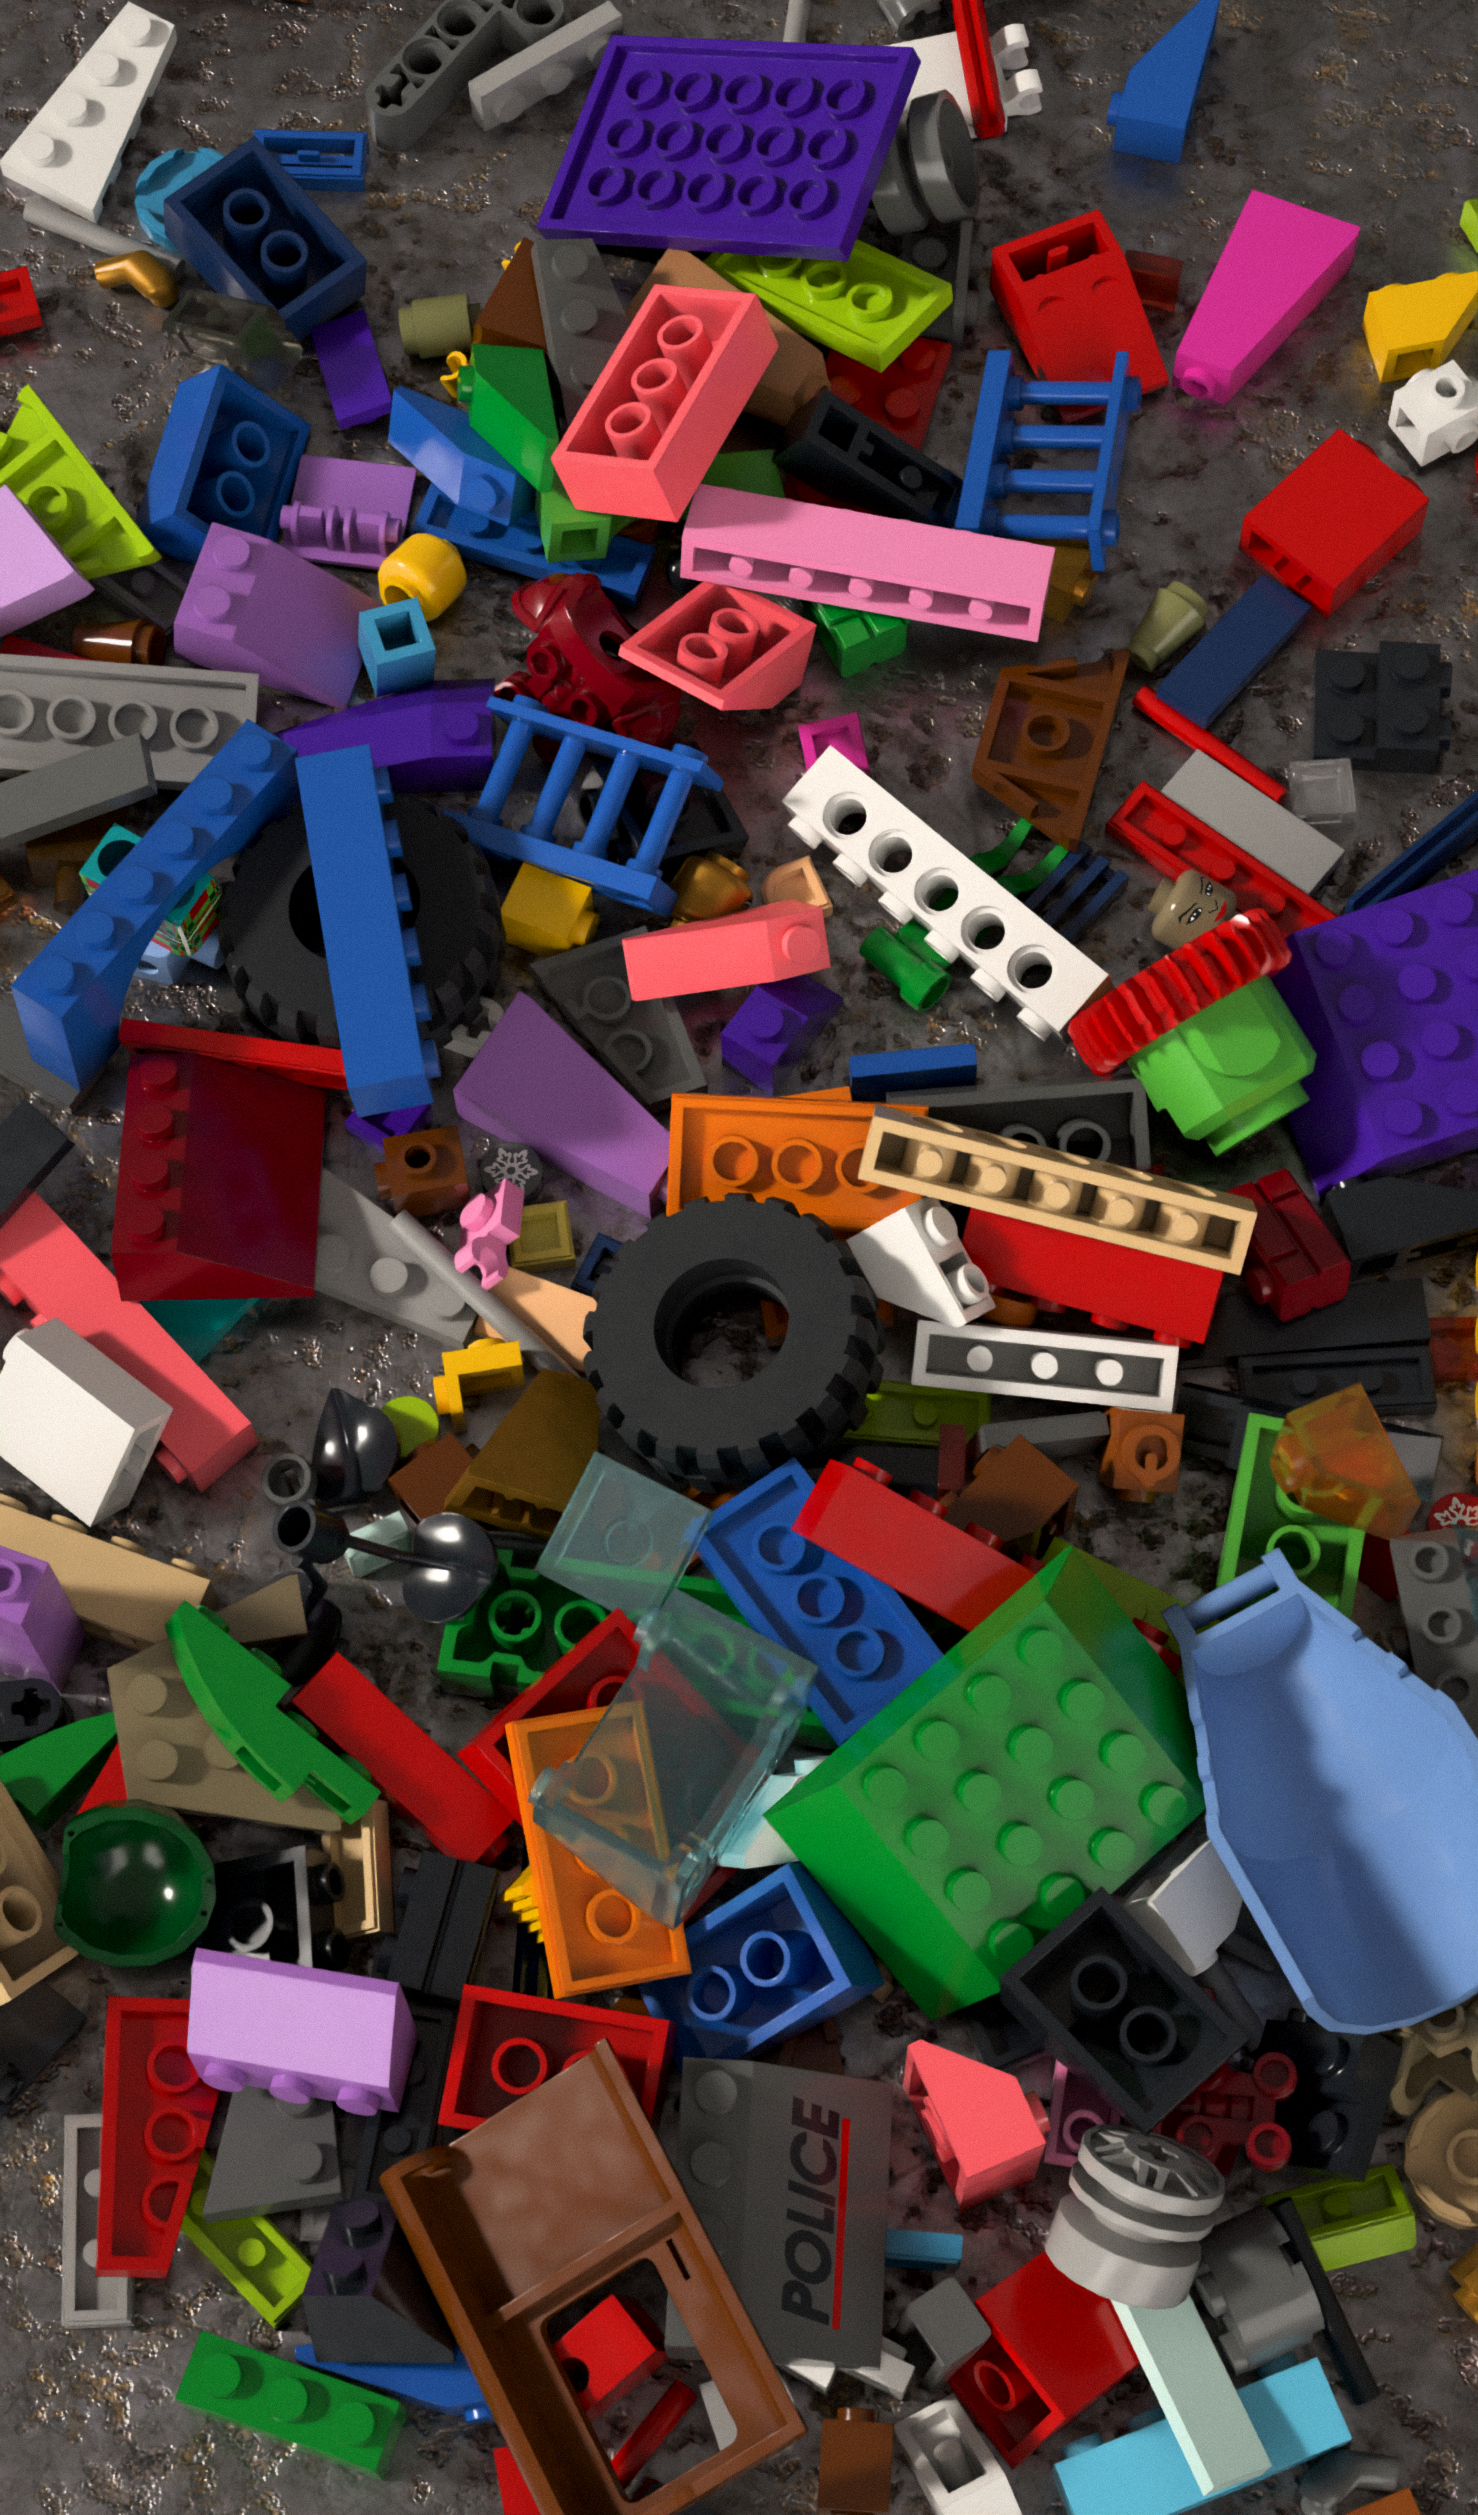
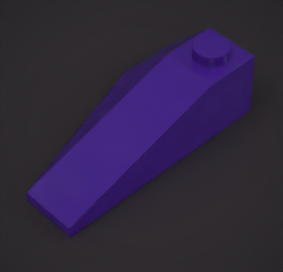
M495 678L434 680L272 734L298 749L299 757L369 744L375 766L387 765L393 792L396 794L483 791L497 758L496 715L486 707L490 695L494 696L496 682Z

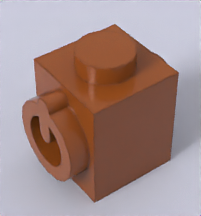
M1105 1405L1104 1413L1107 1416L1110 1435L1101 1443L1097 1481L1112 1488H1117L1116 1499L1125 1501L1155 1503L1156 1492L1177 1493L1185 1415L1175 1411L1165 1412Z

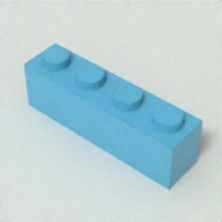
M1295 2353L1281 2356L1256 2368L1259 2381L1236 2390L1272 2464V2467L1263 2475L1203 2496L1160 2406L1127 2420L1125 2423L1130 2432L1127 2435L1103 2443L1100 2433L1097 2432L1060 2448L1064 2460L1054 2464L1050 2472L1067 2514L1179 2515L1344 2447L1352 2440V2437L1318 2358L1315 2357L1299 2364Z

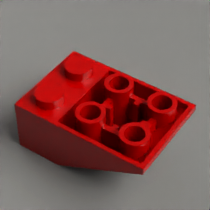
M1099 209L992 248L989 290L1039 381L1112 382L1117 351H1129L1131 375L1141 377L1142 395L1169 385V377L1126 258ZM1052 405L1062 425L1107 408V406Z

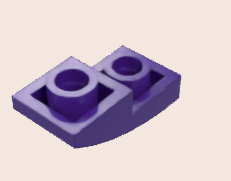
M365 309L310 328L320 368L340 429L342 430L356 424H368L379 419L382 415L390 413L393 396Z

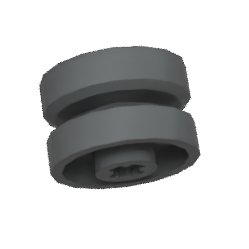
M946 89L917 96L912 99L909 112L905 109L903 110L871 197L878 217L886 230L895 237L923 230L929 225L931 214L943 224L971 218L977 214L980 192L976 156L962 111L953 95Z

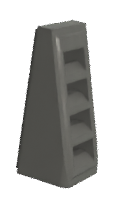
M947 2278L907 2306L892 2330L890 2339L907 2350L904 2360L915 2366V2376L925 2391L929 2390L932 2393L941 2387L986 2343L991 2335V2329L960 2283L955 2278Z

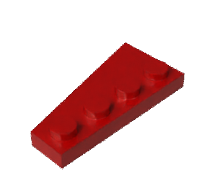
M108 1996L105 2022L95 2277L166 2278L220 2092L219 2089L203 2082L187 2054L190 1999Z

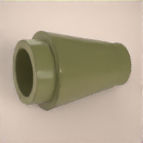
M1172 581L1166 589L1159 588L1132 636L1131 642L1125 648V650L1131 651L1130 660L1141 669L1153 672L1159 664H1162L1205 627L1203 619L1209 613L1207 603L1193 589L1178 581Z

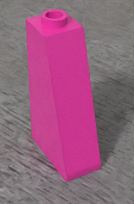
M1252 189L1177 349L1171 386L1183 389L1192 397L1211 399L1226 405L1350 271L1354 262L1361 227Z

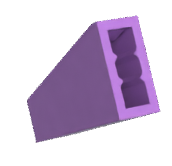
M518 991L453 1089L457 1115L506 1142H519L531 1147L538 1154L541 1161L641 1215L652 1219L661 1203L667 1204L670 1133L531 997Z
M0 1545V1672L22 1680L28 1678L43 1679L52 1684L57 1692L61 1694L87 1633L50 1564Z

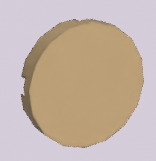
M1455 2091L1433 2098L1414 2117L1402 2145L1403 2175L1413 2198L1432 2218L1458 2230H1478V2100L1471 2102Z

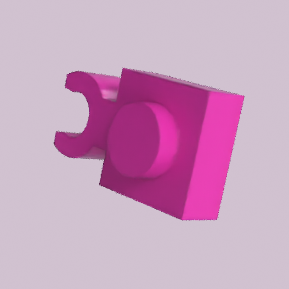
M857 712L798 726L807 771L831 745L867 776H872L861 722ZM859 813L862 820L867 818V815Z

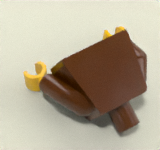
M524 237L515 246V254L511 261L505 259L501 262L505 272L475 322L470 353L472 351V343L543 349L548 379L552 380L531 257V249L534 242ZM454 351L446 359V364L453 374L441 376L440 382L453 398H457L460 365L470 366V360L462 352Z

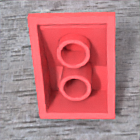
M702 582L621 644L618 656L721 711L772 709L802 684L817 625L751 590Z

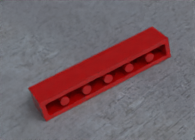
M856 1457L852 1466L833 1459L828 1461L791 1528V1531L969 1632L1046 1566L1045 1563L1025 1553L1019 1563L1001 1554L999 1551L1005 1541L970 1521L964 1531L943 1520L949 1508L915 1489L912 1490L908 1499L892 1491L887 1486L893 1476L860 1457ZM1134 1617L1132 1619L1133 1624L1175 1676L1182 1664V1659L1180 1656L1164 1648L1169 1636L1152 1625Z

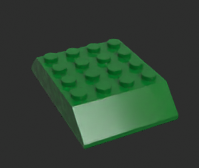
M1067 1546L762 1816L929 2020L934 2021L999 1993V1978L1101 1886L1111 1895L1206 1809L1203 1785L1198 1774L1196 1760L1198 1752L1194 1726L1190 1720L1186 1690L1075 1548Z

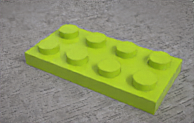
M858 239L855 241L848 261L712 252L703 261L704 264L741 292L756 293L762 307L789 328L880 373L953 302L951 283Z

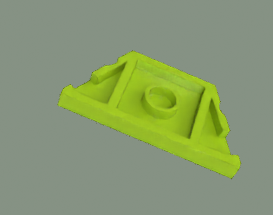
M27 384L21 389L17 397L21 407L7 434L0 432V488L6 484L30 507L87 580L159 561L162 558L160 553L40 396Z

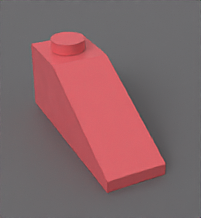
M792 899L622 939L631 999L633 1001L775 982L831 968L822 907Z

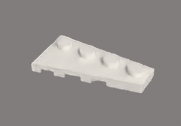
M128 1L1 158L0 166L3 175L97 224L104 208L102 199L109 184L114 185L122 167L120 159L129 138H135L142 122L140 113L147 97L153 96L178 40L175 25Z

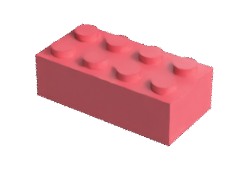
M654 284L550 458L575 510L670 522L679 521L779 347L756 293Z

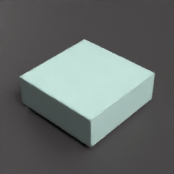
M400 1511L350 1533V1535L411 1553L410 1533ZM348 1548L344 1553L345 1559L355 1578H361L395 1562Z

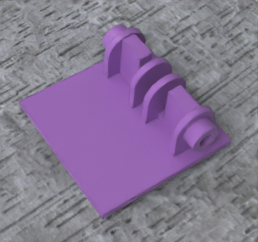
M301 454L291 505H283L281 509L280 528L285 529L282 547L309 562L379 570L382 562L404 540L417 468Z

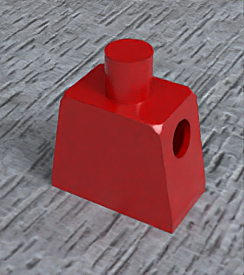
M611 2293L553 2345L591 2424L672 2359L666 2356L664 2346L665 2335L636 2297ZM584 2362L589 2370V2382L587 2387L581 2391L576 2385L575 2374L578 2367Z

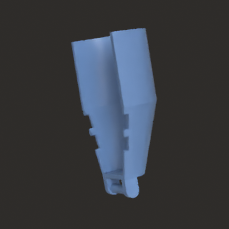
M1278 1547L1261 1556L1263 1563L1182 1608L1177 1602L1160 1612L1180 1647L1190 1720L1194 1726L1198 1757L1196 1758L1198 1774L1203 1785L1207 1815H1205L1207 1835L1307 2015L1331 2032L1367 2035L1411 2026L1460 2005L1478 1993V1739L1450 1697L1439 1689L1436 1691L1409 1671L1405 1662L1392 1652L1388 1654L1362 1634L1359 1626L1303 1584L1297 1578ZM1274 1587H1277L1279 1590L1198 1635L1195 1631Z

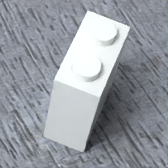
M57 1317L31 1330L28 1328L20 1330L12 1337L3 1352V1359L6 1362L0 1374V1456L85 1524L92 1527L130 1504L174 1408Z

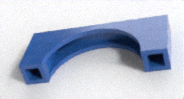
M247 719L12 983V993L30 1056L34 1062L77 1090L82 1091L120 1047L118 1040L119 1021L126 992L140 959L164 919L182 896L206 872L222 860L242 852L246 847L252 849L259 841L257 834L274 820L279 823L292 814V808L302 804L295 758L299 757L298 749Z

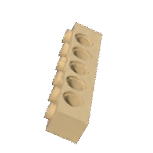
M875 1104L858 1173V1179L1236 1275L1241 1274L1257 1217V1210L1253 1200L1250 1198Z

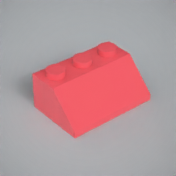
M920 2039L909 2044L907 2047L903 2088L958 2212L1034 2180L1041 2157L1043 2156L1045 2144L1047 2143L1045 2133L1051 2131L1047 2114L1036 2092L1033 2090L1023 2094L1016 2076Z

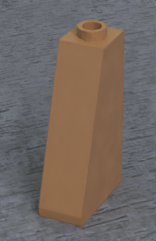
M667 249L626 308L625 313L631 324L654 284L734 292L741 291L687 250ZM764 309L779 347L742 411L787 427L792 414L822 390L827 389L831 392V383L828 380L822 352Z

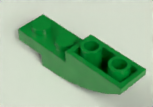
M184 1600L164 1624L173 1657L190 1695L204 1719L227 1751L258 1784L281 1804L296 1792L301 1785L349 1825H352L368 1811L382 1793L370 1783L372 1780L371 1773L353 1757L343 1753L336 1756L317 1740L319 1737L317 1729L304 1717L293 1711H287L284 1714L275 1707L292 1685L280 1677L283 1671L273 1658L257 1648H250L248 1651L227 1634L230 1631L229 1626L217 1613L203 1605H198L195 1608Z

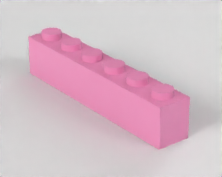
M699 484L693 495L682 535L680 577L1038 642L1050 585L1055 547L983 535L966 530L922 524L905 519L861 513L849 509L800 502L788 498L739 491L727 487Z

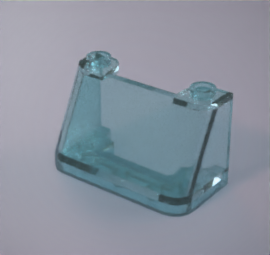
M677 1588L673 1589L662 1608L651 1604L641 1618L633 1635V1640L641 1644L636 1665L573 1762L565 1760L558 1769L547 1765L537 1778L528 1797V1802L534 1805L533 1822L648 1917L673 1931L680 1925L795 1738L807 1712L819 1666Z

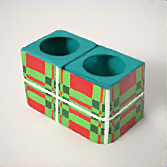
M114 823L79 871L89 897L107 878L106 874L120 857L127 855L142 837ZM205 873L193 884L195 890L190 901L184 906L170 911L151 941L178 956L193 955L202 947L222 918L219 908L222 892L214 876Z

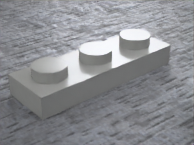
M608 0L470 80L468 86L472 118L484 132H487L502 122L514 120L524 109L548 95L562 92L572 81L595 68H599L611 35H623L622 14Z

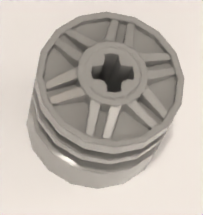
M1120 2124L1093 2126L1083 2134L1078 2151V2161L1073 2163L1070 2171L1069 2186L1073 2191L1062 2197L1046 2239L1045 2252L1054 2266L1073 2282L1099 2296L1134 2307L1154 2310L1175 2308L1187 2299L1201 2260V2245L1198 2241L1210 2234L1212 2230L1214 2211L1220 2207L1225 2194V2179L1214 2164L1195 2150L1169 2137L1152 2131L1145 2136L1135 2127Z

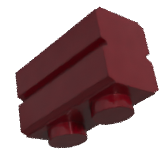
M1284 1168L1261 1177L1255 1184L1251 1181L1226 1191V1193L1252 1199L1257 1210V1217L1243 1266L1246 1269L1245 1279L1247 1287L1258 1304L1262 1305L1268 1302L1279 1321L1282 1320L1284 1323L1309 1313L1312 1307L1319 1309L1344 1298L1348 1293L1352 1263L1289 1170L1287 1171Z

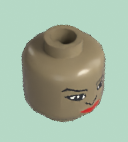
M1196 869L1184 871L1175 882L1164 877L1146 908L1156 914L1152 923V935L1157 941L1173 950H1177L1207 930L1210 931L1222 922L1229 921L1236 915L1242 914L1236 910L1237 895L1230 888Z

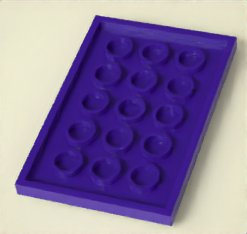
M611 35L536 228L544 239L593 238L594 243L600 245L848 261L921 60L913 47Z

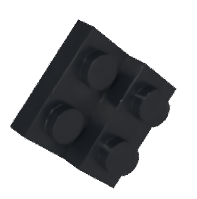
M1380 641L1377 653L1316 650L1313 662L1311 767L1433 774L1439 752L1449 751L1452 733L1451 715H1440V698L1449 699L1452 686V662H1440L1441 644Z
M696 741L682 744L702 752ZM674 746L667 747V748H662V749H666V750L672 751V749H673ZM615 759L592 764L578 792L577 811L581 821L587 827ZM638 767L605 849V852L610 855L608 861L626 866L629 858H636L668 776ZM692 784L658 868L663 872L661 880L664 883L673 881L684 861L690 856L705 858L708 851H713L721 856L740 853L745 848L750 837L723 788H721L720 792Z
M303 1845L215 1864L216 1902L206 1929L190 1945L191 1979L196 1948L335 1972L347 1967L349 1962L348 1943L343 1932L340 1929H335L334 1903L342 1901L345 1884L339 1866L335 1862H331V1855Z
M1289 2009L1286 2021L1267 2019L1254 2064L1266 2053L1279 2052L1291 2059L1296 2066L1298 2083L1294 2093L1285 2101L1276 2102L1274 2123L1286 2130L1292 2144V2154L1288 2164L1277 2172L1365 2182L1403 2048L1377 2033L1361 2035L1328 2031L1307 2015L1303 2009Z

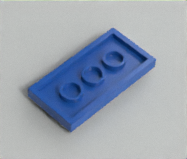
M794 1456L687 1528L685 1536L686 1540L840 1747L943 1656V1653L893 1588L791 1531L794 1522L816 1485Z

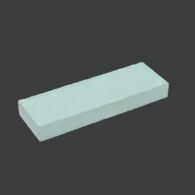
M1189 2293L1187 2299L1177 2307L1157 2310L1128 2306L1111 2300L1203 2496L1261 2476L1270 2469L1272 2464Z

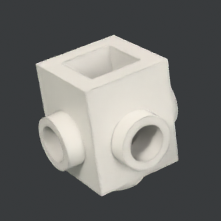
M1454 359L1435 370L1426 368L1419 371L1404 387L1394 392L1388 425L1421 467L1449 451L1459 453L1465 450L1478 438V380L1473 376H1466Z

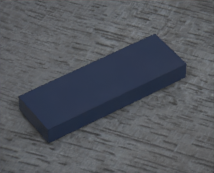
M1262 574L1159 684L1156 698L1205 730L1308 619L1311 605Z

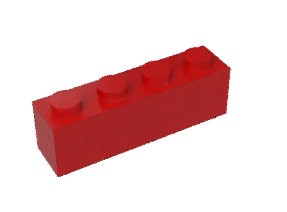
M971 1207L961 1241L972 1263L980 1268L985 1275L989 1285V1294L1003 1295L1006 1288L1030 1295L1029 1302L1031 1305L1046 1311L1065 1313L1067 1306L1091 1312L1090 1320L1106 1328L1127 1331L1129 1324L1155 1330L1153 1338L1163 1344L1177 1345L1179 1348H1190L1192 1341L1204 1344L1210 1332L1226 1274L1224 1271Z

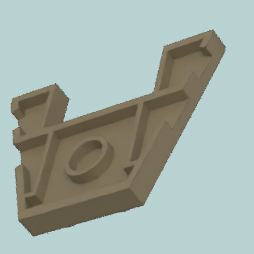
M298 1574L286 1576L216 1612L229 1626L230 1631L227 1634L244 1648L306 1638L308 1633ZM168 1637L107 1669L127 1800L143 1799L183 1814L255 1822L256 1825L276 1828L285 1826L314 1831L316 1834L329 1836L340 1834L342 1829L339 1816L301 1785L296 1792L281 1804L258 1784L227 1751L204 1719L190 1695L173 1657Z

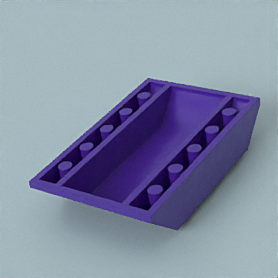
M1478 869L1293 932L1285 939L1292 952L1291 961L1270 979L1310 1042L1317 1057L1313 1073L1299 1081L1310 1101L1288 1114L1286 1118L1319 1202L1325 1201L1327 1192L1332 1191L1336 1184L1348 1178L1365 1176L1371 1181L1386 1176L1394 1177L1478 1148Z

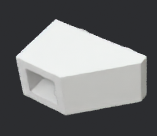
M927 1196L846 1240L876 1297L955 1328H959L996 1308L989 1294V1285L985 1275L980 1268L972 1263L958 1237V1229L953 1216L947 1209L941 1206L936 1198Z

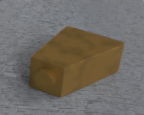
M542 1368L445 1499L444 1510L566 1547L592 1514L601 1409L595 1400L598 1393L590 1382L578 1379L569 1373Z

